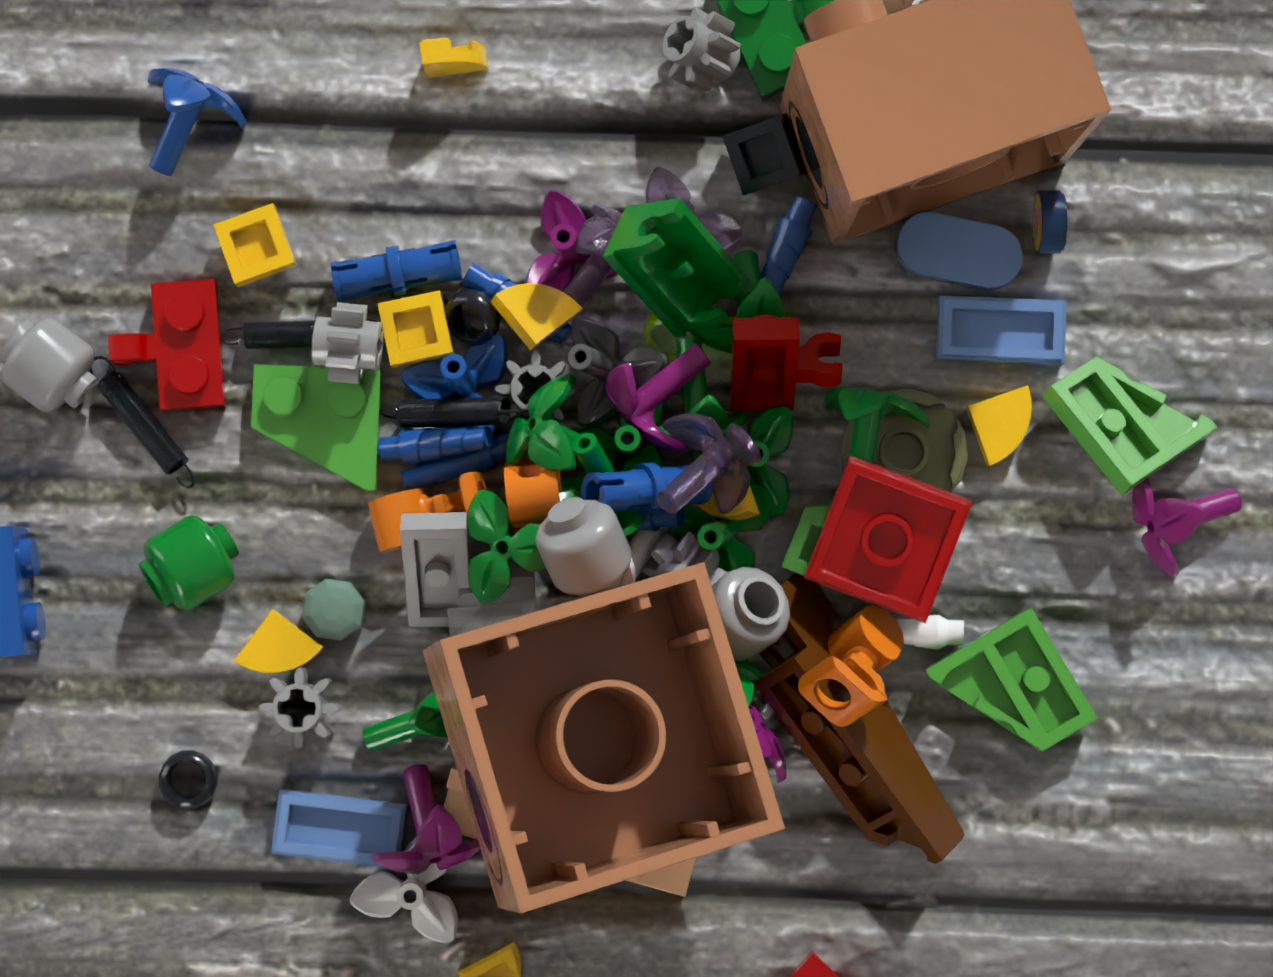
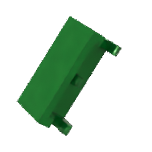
M681 198L626 206L602 256L674 337L685 336L687 331L715 328L726 323L730 318L722 308L710 310L711 307L720 299L728 298L730 300L745 295L751 282Z

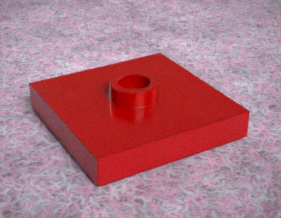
M849 455L805 570L804 578L926 624L972 506V501Z

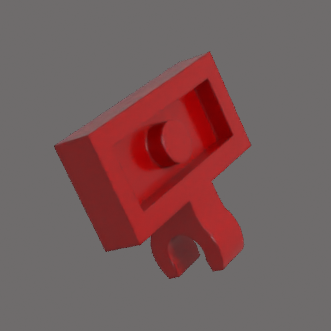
M205 279L152 283L154 334L127 333L107 335L109 361H114L115 366L156 362L159 405L162 412L226 407L216 280Z
M773 315L733 318L730 411H765L778 406H787L793 411L796 383H812L821 387H833L841 384L842 363H825L819 360V358L824 356L836 357L840 355L841 335L831 332L818 333L812 336L806 344L799 347V318H778Z

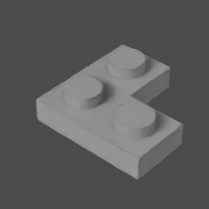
M467 512L401 513L400 535L409 628L489 626L536 612L535 571L530 572L524 569L514 560L508 561L511 584L501 597L489 603L480 602L475 597L468 579L470 554Z

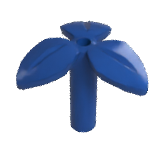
M174 68L150 70L148 83H164L163 100L166 110L171 112L148 165L154 171L172 176L199 111L209 106L216 107L236 120L242 130L245 128L247 121L238 105L230 95L219 87L203 83L198 77L183 70Z
M498 334L491 341L483 345L471 346L465 352L464 358L458 354H450L444 357L442 362L424 361L414 364L401 372V379L408 391L416 399L453 398L454 396L456 398L484 397L477 393V388L499 383L506 370L508 358L506 341L504 336ZM488 425L493 433L496 425ZM455 426V427H456V428H460V427H468V426Z

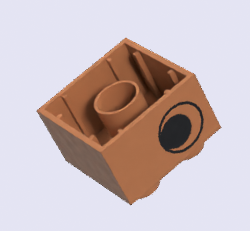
M835 0L805 17L803 22L810 41L796 47L794 50L780 103L782 114L787 113L807 171L804 175L814 202L817 204V210L831 246L904 221L919 213L932 211L1066 163L1111 111L1070 0H926L918 5L889 15L882 0Z
M704 562L441 639L422 650L498 908L521 914L785 829Z

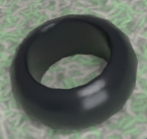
M463 289L454 294L448 301L445 311L448 328L459 341L472 346L483 345L491 341L499 331L500 314L490 302L492 299L488 295L475 289ZM462 305L471 306L478 311L483 320V330L473 328L467 323L463 317Z
M182 750L171 755L163 763L158 775L159 788L163 797L171 805L180 809H196L205 805L214 795L218 785L217 771L213 762L206 755L194 750ZM184 761L197 764L205 775L203 790L194 798L180 796L171 784L173 770L179 763Z

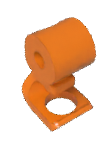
M529 457L522 458L516 465H509L506 461L504 462L506 500L512 531L518 532L529 523L541 525L545 518L548 517L550 509L563 500L560 481L563 478L562 470L543 468L531 461Z
M473 471L460 475L458 478L460 489L452 494H440L428 498L424 489L416 488L386 495L368 502L379 552L383 553L402 549L400 535L401 513L467 512L468 518L471 500L477 491L486 490L483 473Z
M871 605L863 608L829 634L827 644L830 656L801 676L798 683L799 693L825 718L840 727L853 724L888 700L883 680L878 672L896 660L902 650L904 639L898 622L882 607ZM821 679H833L842 683L848 689L851 699L845 702H838L828 698L820 690L818 681Z

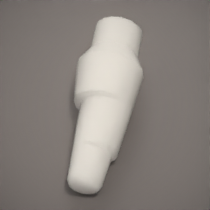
M929 615L926 624L915 619L896 620L903 633V644L936 650L947 645H964V620H947L940 615Z

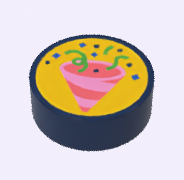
M1037 190L1035 193L1032 224L1033 243L1036 254H1060L1065 248L1067 238V204L1065 195L1060 190Z

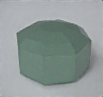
M324 579L306 593L302 618L316 637L344 641L363 627L367 602L353 583Z

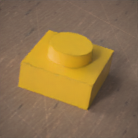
M273 203L213 224L233 282L237 287L297 266L279 213Z
M440 290L377 303L384 327V338L389 362L392 368L439 359L454 354Z

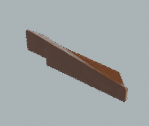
M798 573L792 574L780 583L789 601L790 619L787 629L776 643L759 654L772 669L765 673L754 685L866 839L885 846L900 840L921 848L926 854L928 862L934 864L941 862L963 839L964 831L888 701L886 700L853 724L840 727L825 718L799 693L798 683L801 676L830 656L827 644L829 634L842 623L818 583L805 579L803 575ZM821 679L818 681L820 690L828 698L838 702H845L851 699L848 689L842 683L833 679Z

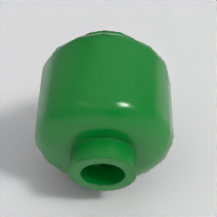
M191 515L184 517L149 538L144 545L145 560L138 563V566L149 588L164 607L173 603L180 609L190 610L233 584L234 568L231 560L239 555V551L232 537L221 523L210 527L200 517Z

